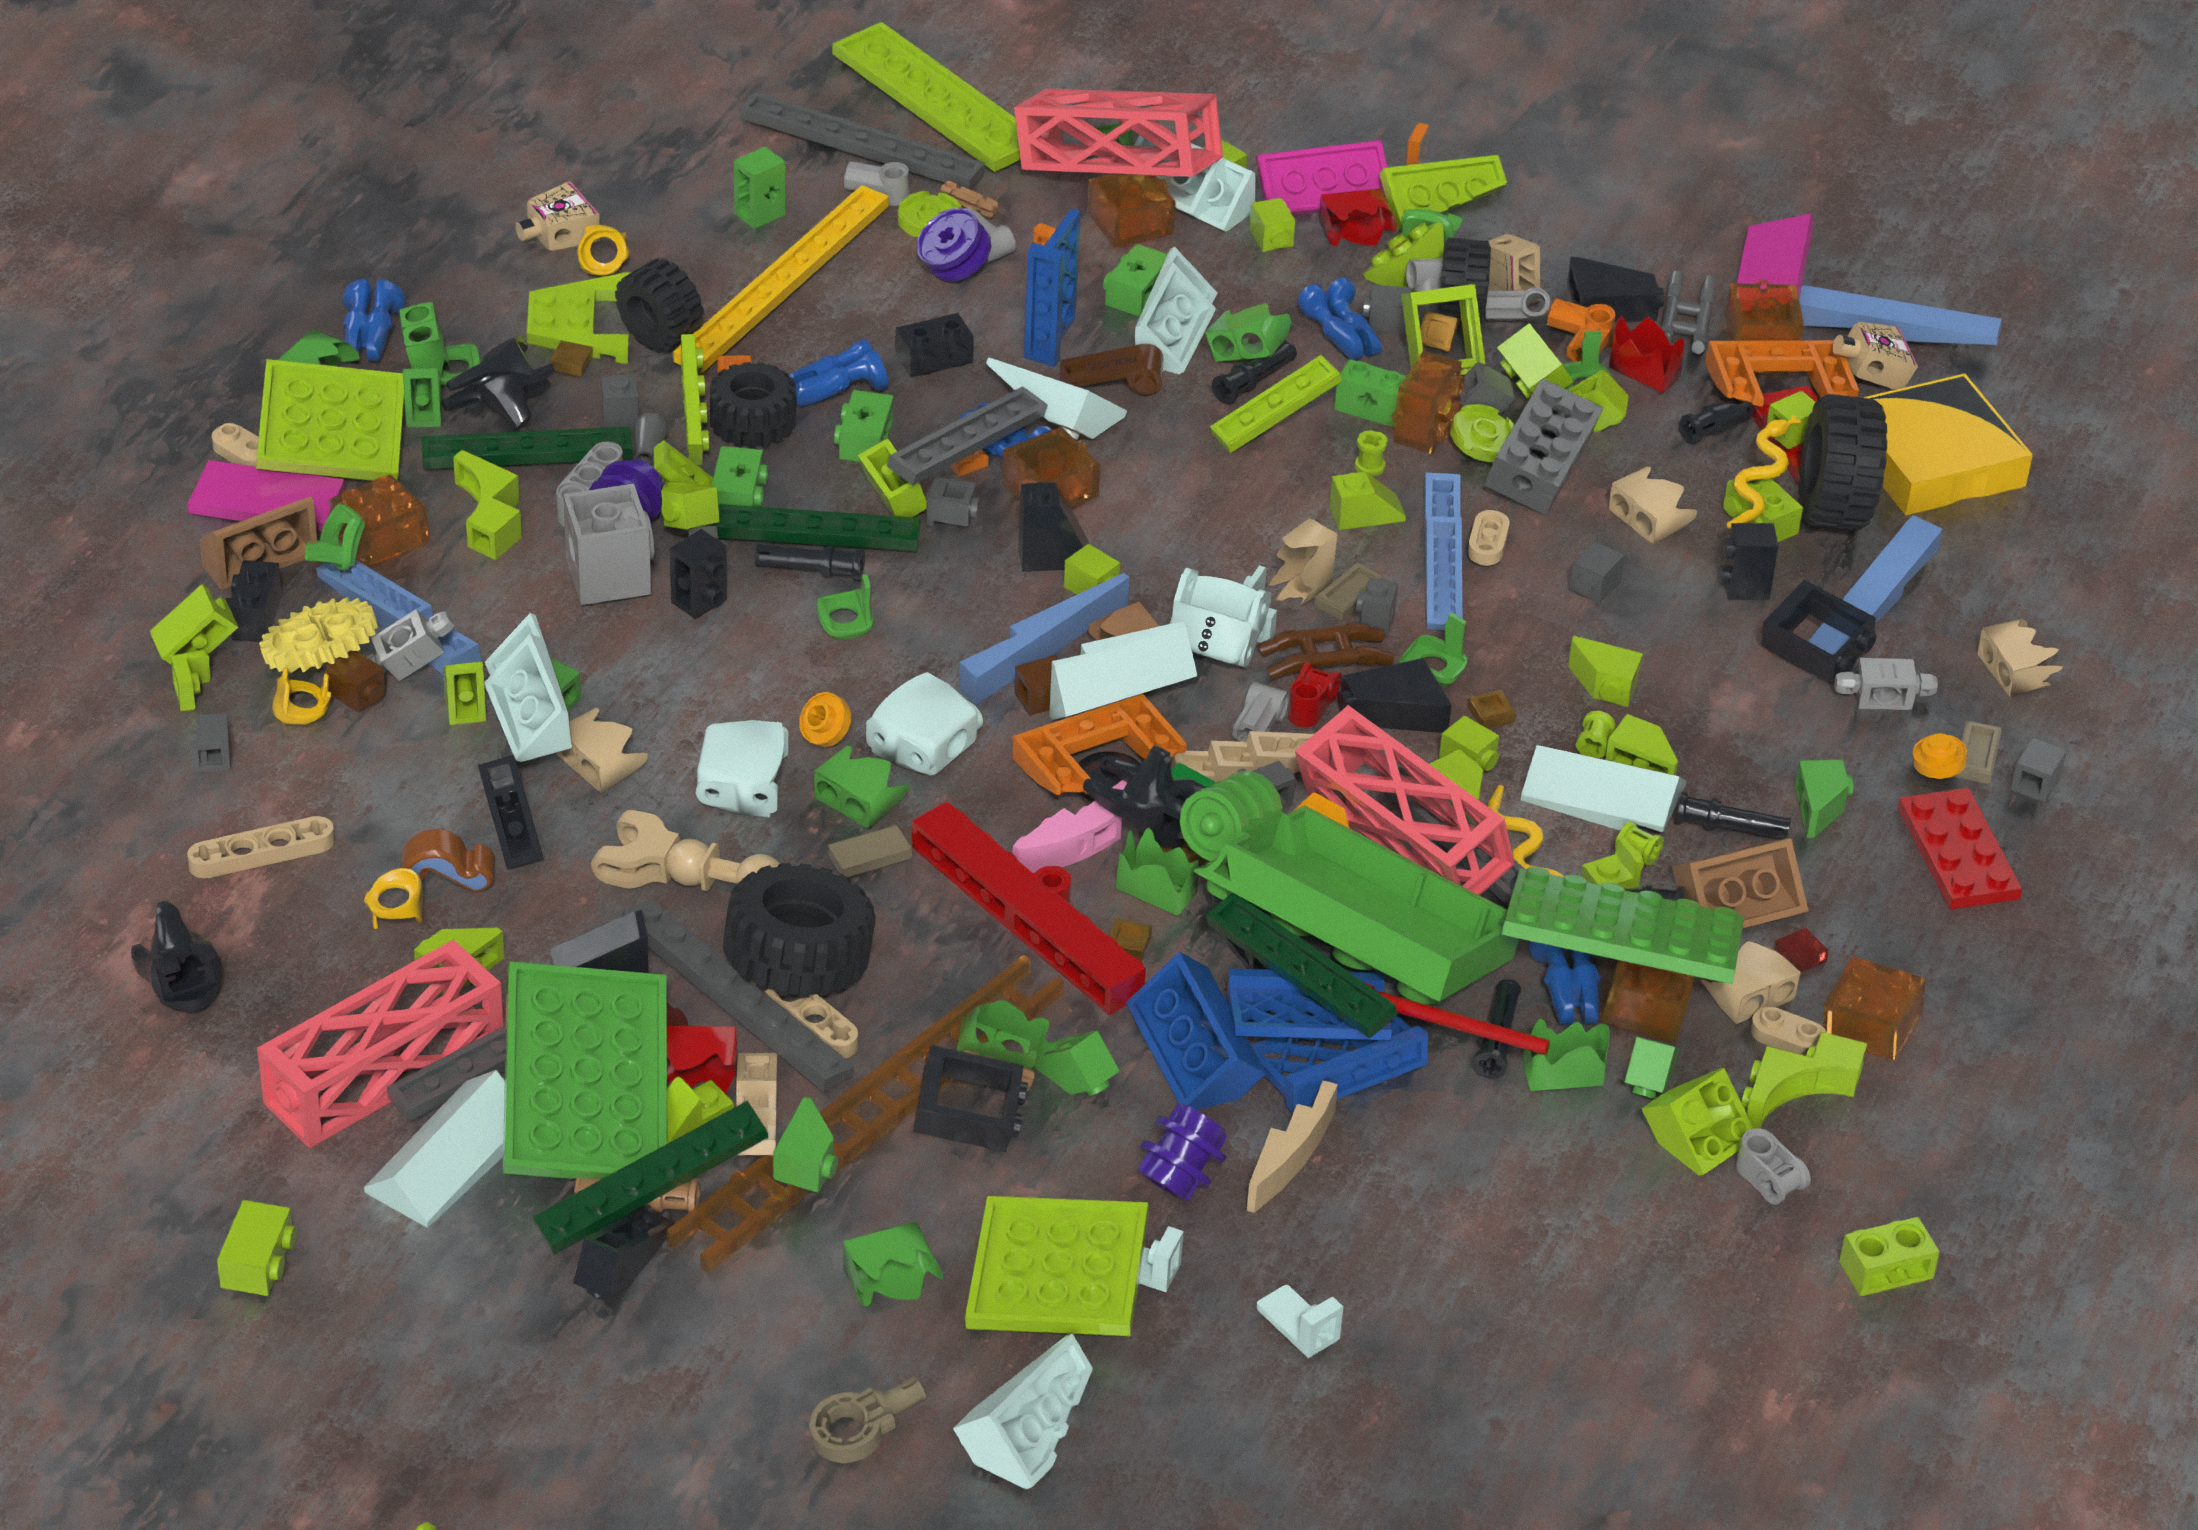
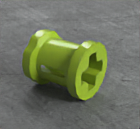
M1369 430L1359 434L1357 446L1360 451L1359 456L1355 459V469L1358 473L1367 472L1373 477L1385 471L1386 462L1383 458V451L1386 449L1388 439L1383 433Z
M1602 711L1587 713L1583 720L1584 731L1580 733L1576 742V748L1581 755L1598 759L1605 756L1608 738L1615 731L1616 727L1614 719Z
M1631 820L1624 824L1617 836V839L1625 837L1633 848L1638 849L1643 857L1644 864L1647 866H1652L1655 863L1664 845V837L1660 835L1653 836L1637 828V824Z

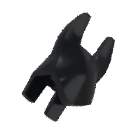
M516 336L510 338L486 353L480 364L447 381L446 385L449 391L463 387L466 388L442 400V406L445 410H451L484 401L491 408L501 413L516 429H520L527 425L532 417L527 400L537 397L550 389L551 383L547 378L554 375V365L551 363L533 370L524 354L528 349V345L523 337Z
M1159 746L1151 748L1142 765L1119 758L1108 759L1106 768L1127 782L1123 790L1108 787L1089 778L1083 783V789L1100 806L1117 816L1132 821L1142 834L1147 828H1150L1154 834L1155 841L1165 848H1177L1183 845L1185 839L1180 826L1181 809L1188 797L1206 787L1193 779H1174L1171 770V753Z
M168 901L159 902L156 906V921L151 951L141 944L132 946L131 957L133 966L138 975L151 983L162 1005L186 1012H194L206 1008L215 998L221 985L220 962L217 952L210 941H206L199 934L191 932L187 928L177 907Z

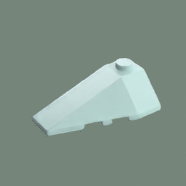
M989 357L986 362L1014 390L1023 386L1047 403L1048 407L1043 417L1060 426L1058 433L1069 438L1078 440L1079 435L1094 439L1123 419L1127 413V410L1088 390Z
M1073 1334L1066 1335L975 1406L953 1428L975 1465L1024 1489L1033 1487L1054 1465L1057 1454L1054 1452L1059 1438L1065 1437L1069 1428L1066 1421L1071 1408L1079 1404L1093 1370Z

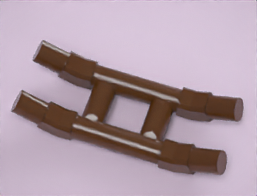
M1359 622L1299 631L1295 629L1285 630L1275 634L1273 638L1258 644L1263 657L1279 650L1283 651L1288 648L1297 647V645H1300L1303 652L1292 654L1283 658V661L1266 667L1272 681L1287 674L1291 675L1301 671L1306 662L1313 663L1314 668L1351 663L1388 666L1394 662L1393 653L1379 650L1376 647L1356 646L1353 649L1350 640H1368L1382 643L1385 638L1384 629L1370 627L1368 624ZM1335 641L1338 651L1318 653L1315 643Z

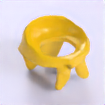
M587 225L583 230V236L577 249L580 268L585 273L595 276H607L616 273L622 263H625L630 252L626 243V232L621 234L617 229L604 225ZM599 237L610 238L617 245V256L609 263L598 262L591 255V244Z
M284 667L281 676L277 679V691L272 704L275 717L284 724L298 725L313 723L323 717L331 704V692L328 691L329 675L324 674L322 686L319 688L316 684L288 679V668ZM300 691L308 692L317 699L318 704L312 708H301L290 701L289 695Z
M399 868L386 872L374 882L371 890L365 895L364 902L372 912L374 929H378L377 917L383 919L415 917L418 924L423 922V888L420 876L412 869ZM390 888H402L409 893V899L406 903L396 908L384 907L378 901L382 892Z

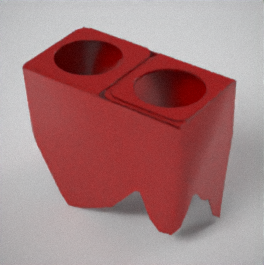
M1381 188L1321 194L1319 222L1332 246H1337L1341 238L1355 244L1376 246L1384 229L1396 232V221ZM1327 207L1335 214V216H1329Z
M1621 316L1617 320L1614 330L1609 367L1663 393L1681 377L1684 340L1680 338L1672 346L1664 331L1649 317L1645 318L1636 328L1630 331L1624 317Z
M667 1026V1084L678 1076L690 1088L701 1081L706 1083L712 1080L727 1094L735 1076L736 1091L738 1055L736 1027Z

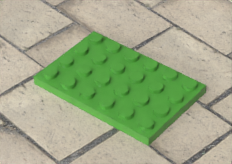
M1528 867L1527 869L1520 868L1504 921L1502 935L1733 984L1744 916L1737 914L1735 910L1727 907H1716L1715 909L1701 907L1699 903L1690 899L1673 901L1664 899L1660 894L1652 891L1636 893L1626 891L1621 885L1615 883L1598 885L1587 882L1581 876L1566 875L1561 877L1551 875L1549 871L1540 867Z
M509 961L506 993L503 1174L568 1179L605 1178L666 1145L667 975Z

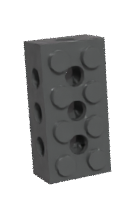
M1542 378L1498 452L1484 486L1546 516L1591 438L1603 407ZM1546 434L1553 435L1556 438L1552 439L1548 437ZM1535 454H1540L1545 458H1539Z

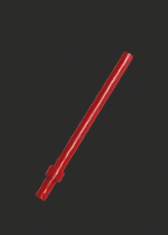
M1365 983L1366 985L1374 989V985ZM1375 990L1396 1005L1397 1013L1542 1055L1548 1053L1550 1040Z

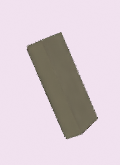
M1357 562L1315 596L1314 607L1343 622L1356 611L1359 591H1366L1367 582L1370 578L1385 580L1386 577Z
M1966 721L1962 742L1966 745L1968 761L1966 767L1954 777L1990 784L2002 728Z
M895 825L829 844L828 856L839 874L850 877L912 859V848L899 827Z

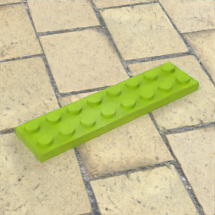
M879 22L832 44V54L977 160L984 162V165L992 171L996 172L1021 160L1016 118L883 22Z

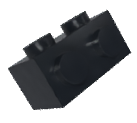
M959 313L896 327L895 355L910 378L973 363L974 336Z
M1774 523L1731 524L1730 536L1725 537L1723 540V556L1726 561L1725 564H1720L1718 573L1719 585L1725 586L1727 600H1770L1779 548Z
M700 529L670 548L671 603L694 619H698L727 600L726 545L721 540Z
M243 560L239 574H234L232 578V597L226 598V602L238 625V628L231 634V639L261 642L263 641L262 635L270 633L268 628L273 626L282 597L279 563Z

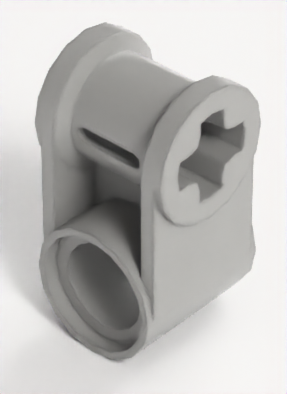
M1753 1128L1743 1134L1736 1161V1170L1740 1176L1745 1178L1761 1193L1766 1201L1773 1205L1780 1204L1790 1192L1796 1189L1803 1190L1810 1185L1811 1177L1806 1165L1784 1147L1772 1133L1761 1128Z

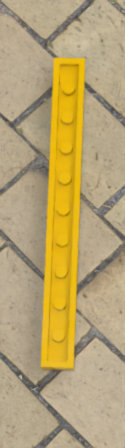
M861 185L694 333L696 348H702L703 368H697V372L702 374L717 361V356H722L888 208L889 196ZM681 345L673 351V362L681 365Z

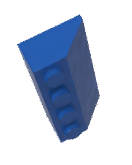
M1178 952L1125 1002L1180 1105L1184 1104L1199 1110L1239 1100L1267 1074L1247 1037L1234 1036L1229 1004L1209 968L1187 955Z

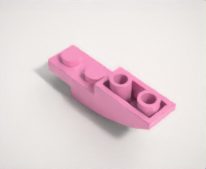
M1122 780L1112 788L1123 790L1127 782ZM1096 801L1082 807L1076 815L1063 808L1054 816L1046 818L1039 827L1027 836L1019 838L1013 845L1012 853L1032 873L1045 866L1065 867L1086 859L1121 838L1122 821L1125 819L1111 813Z

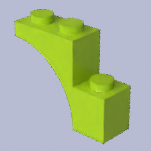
M461 450L453 457L455 484L469 492L478 503L474 512L466 519L467 547L497 560L522 538L521 512L514 508L519 503L518 475Z
M1821 1032L1817 1047L1809 1045L1806 1056L1767 1046L1762 1061L1756 1059L1754 1061L1749 1082L1754 1083L1753 1088L1746 1086L1741 1102L1744 1110L1747 1111V1116L1753 1128H1761L1763 1122L1773 1110L1785 1102L1801 1096L1839 1094L1854 1097L1862 1072L1867 1043Z

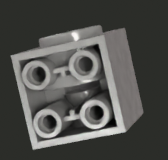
M634 484L563 494L566 562L580 605L650 595V560L654 559V538L649 516L642 509Z

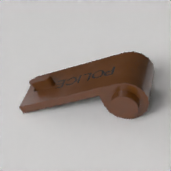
M1139 344L1061 360L1059 381L1080 387L1127 378L1130 388L1135 393L1151 395L1160 390L1162 386L1163 352L1155 345Z

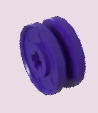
M951 208L936 215L925 225L917 240L918 255L934 276L945 282H956L971 276L987 260L992 247L991 236L971 211L964 208Z

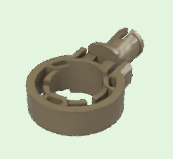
M912 1376L883 1393L870 1387L859 1394L843 1392L827 1397L816 1406L810 1417L809 1426L815 1449L822 1457L836 1463H853L868 1457L878 1448L883 1435L896 1428L894 1416L926 1400V1394L919 1381L917 1382L915 1376ZM842 1417L853 1418L864 1426L858 1435L848 1438L849 1445H844L842 1438L833 1437L828 1432V1421L833 1424Z

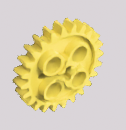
M345 597L340 602H336L335 598H333L328 603L322 604L319 601L313 608L304 606L303 611L300 613L291 612L289 619H279V626L269 627L270 633L263 634V641L259 642L265 663L269 664L270 669L277 667L278 672H281L284 667H287L289 673H292L301 668L302 672H305L309 667L315 666L316 669H319L325 662L334 664L335 659L338 657L347 658L349 657L347 653L349 651H359V644L369 643V637L376 634L375 629L378 628L373 608L371 605H368L367 601L360 602L359 598L349 601L348 597Z

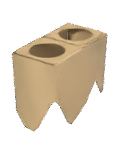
M1647 466L1612 483L1609 510L1654 545L1686 527L1696 518L1697 510L1676 508L1677 502L1684 491V486L1664 479H1648L1647 476L1651 468Z
M1309 518L1282 537L1284 545L1278 551L1277 557L1284 560L1285 563L1268 585L1273 586L1289 581V583L1278 595L1276 601H1283L1289 597H1302L1303 602L1301 605H1303L1332 583L1338 535L1336 532Z
M2023 618L1983 627L1977 653L2010 698L2050 686V683L2043 681L2050 674L2059 672L2063 668V666L2052 665L2038 666L2042 661L2055 655L2059 649L2032 645L2031 641L2036 630L2027 627V622Z
M594 708L569 721L572 748L557 752V756L602 793L637 772L647 762L648 754L622 753L624 745L632 734V728L615 722L593 721L599 712L598 708Z
M1747 941L1738 952L1733 984L1719 981L1710 983L1705 979L1700 981L1720 1008L1735 1024L1752 1018L1754 1013L1760 1008L1778 1007L1793 1000L1797 991L1800 971L1768 945L1761 946Z

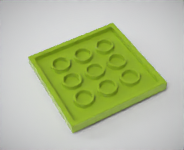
M266 359L256 469L397 483L404 402L403 373Z
M987 1196L965 1314L966 1329L1131 1336L1149 1218L1148 1202Z

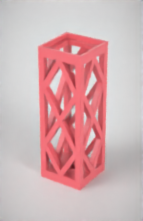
M1044 89L1014 107L1022 170L1193 177L1223 158L1216 94ZM1077 102H1079V103L1076 104V105H1068V106H1067V105H1064V104L1077 103ZM1152 105L1151 107H1147V108H1140V107H1139V106ZM1200 110H1202V117L1196 114ZM1079 117L1115 118L1122 124L1105 135ZM1154 120L1175 121L1176 134ZM1188 121L1198 127L1191 133L1189 132ZM1131 129L1157 147L1123 146L1114 140ZM1062 130L1084 144L1064 143ZM1204 133L1206 149L1191 148V141ZM1088 156H1098V157H1099V158L1085 159V158H1087ZM1162 159H1172V161L1159 162Z
M1349 705L1295 750L1307 796L1309 797L1315 792L1345 808L1349 828L1458 885H1460V881L1466 882L1462 887L1479 896L1515 865L1504 818ZM1380 750H1384V751H1385L1386 757L1384 756V754H1383ZM1396 761L1410 776L1402 775L1399 772ZM1365 764L1382 776L1353 772ZM1333 790L1341 791L1345 797L1346 804ZM1362 790L1396 793L1403 820ZM1406 795L1447 825L1414 822ZM1447 799L1452 800L1454 807L1450 804V802ZM1464 811L1478 826L1468 824ZM1399 839L1408 841L1410 843L1413 854L1404 846V844ZM1429 840L1454 842L1457 844L1446 853ZM1476 847L1493 858L1481 870H1479L1473 850ZM1467 855L1471 870L1456 869V864Z
M453 939L257 1047L263 1104L308 1148L315 1146L389 1104L391 1101L388 1099L387 1087L392 1085L403 1071L420 1070L503 1027L501 982ZM440 962H442V967H440V968H431V967H433V966L439 964ZM468 979L477 988L461 996L459 992ZM407 984H430L409 1009L392 1011ZM444 989V995L434 1000ZM374 1000L362 1014L346 1015ZM482 1001V1009H475L473 1005ZM456 1028L442 1054L418 1055L441 1029ZM347 1030L324 1057L306 1058L322 1031ZM366 1030L361 1041L350 1047L354 1043V1041L363 1033V1031ZM413 1040L412 1043L404 1050V1052L400 1056H397L403 1045ZM372 1075L358 1102L333 1103L356 1076ZM329 1087V1088L322 1094V1096H321L320 1098H318V1093H319L320 1091H322L323 1089ZM334 1118L321 1125V1119Z

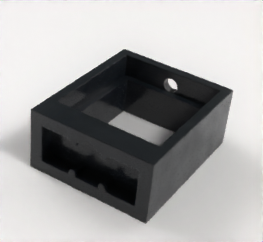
M1804 579L1763 622L1762 646L1825 681L1834 684L1835 674L1850 672L1859 656L1863 652L1868 653L1874 646L1877 639L1875 634L1876 617ZM1808 615H1811L1850 636V638L1832 655L1792 632Z
M931 1045L923 1068L913 1132L1006 1152L1011 1137L1018 1138L1021 1130L1023 1115L1016 1112L1018 1105L1023 1106L1028 1088V1083L1022 1081L1024 1065ZM944 1076L1007 1090L1003 1119L937 1105L941 1077Z

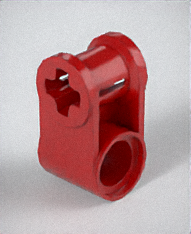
M1306 662L1290 688L1288 720L1292 724L1303 728L1312 727L1319 723L1329 705L1337 697L1342 682V673L1334 671L1333 674L1314 668L1313 663Z

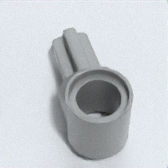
M1443 258L1409 260L1406 267V279L1411 290L1415 292L1441 289ZM1438 303L1419 306V321L1421 323L1423 322L1425 310L1438 313Z

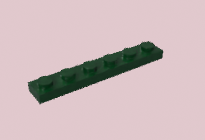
M631 426L421 436L423 469L454 468L453 457L461 450L480 457L496 466L580 462L593 446L601 442L618 444L622 448L623 459H633Z
M718 504L720 522L706 525L717 526L718 538L917 551L921 518Z
M1231 893L1206 914L1208 925L1369 1039L1398 1015L1394 1003L1242 897Z
M747 1100L533 1216V1220L552 1253L555 1254L769 1138L767 1130Z

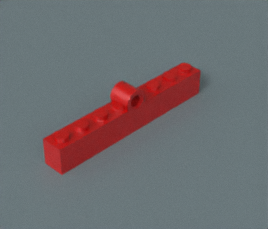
M948 801L912 820V848L1109 1016L1127 1006L1125 1002L1145 984L1146 967L1143 963L1118 945L1112 936L1106 935L1094 925L1087 915L1081 914L1070 904L1071 875L1067 870L1059 866H1045L1032 873L1018 861L1013 853L1007 852L994 841L989 833L982 831L970 821L964 812L958 811Z

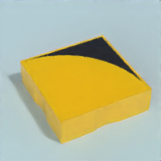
M1966 374L1862 397L1876 400L1883 406V411H1885V423L1888 430L1886 440H1888L1882 487L1905 516L1948 506L1956 501L1967 498L1985 497L2026 487L2033 454Z

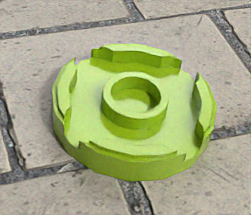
M920 191L910 194L901 200L897 212L898 225L904 232L919 238L922 229L936 215L951 208L962 207L955 198L946 193L938 192L936 196L929 195V191Z
M1470 404L1462 407L1461 411L1454 416L1450 424V435L1455 445L1465 454L1476 460L1494 462L1514 427V423L1508 417L1504 419L1498 415L1500 411L1494 407L1483 404Z

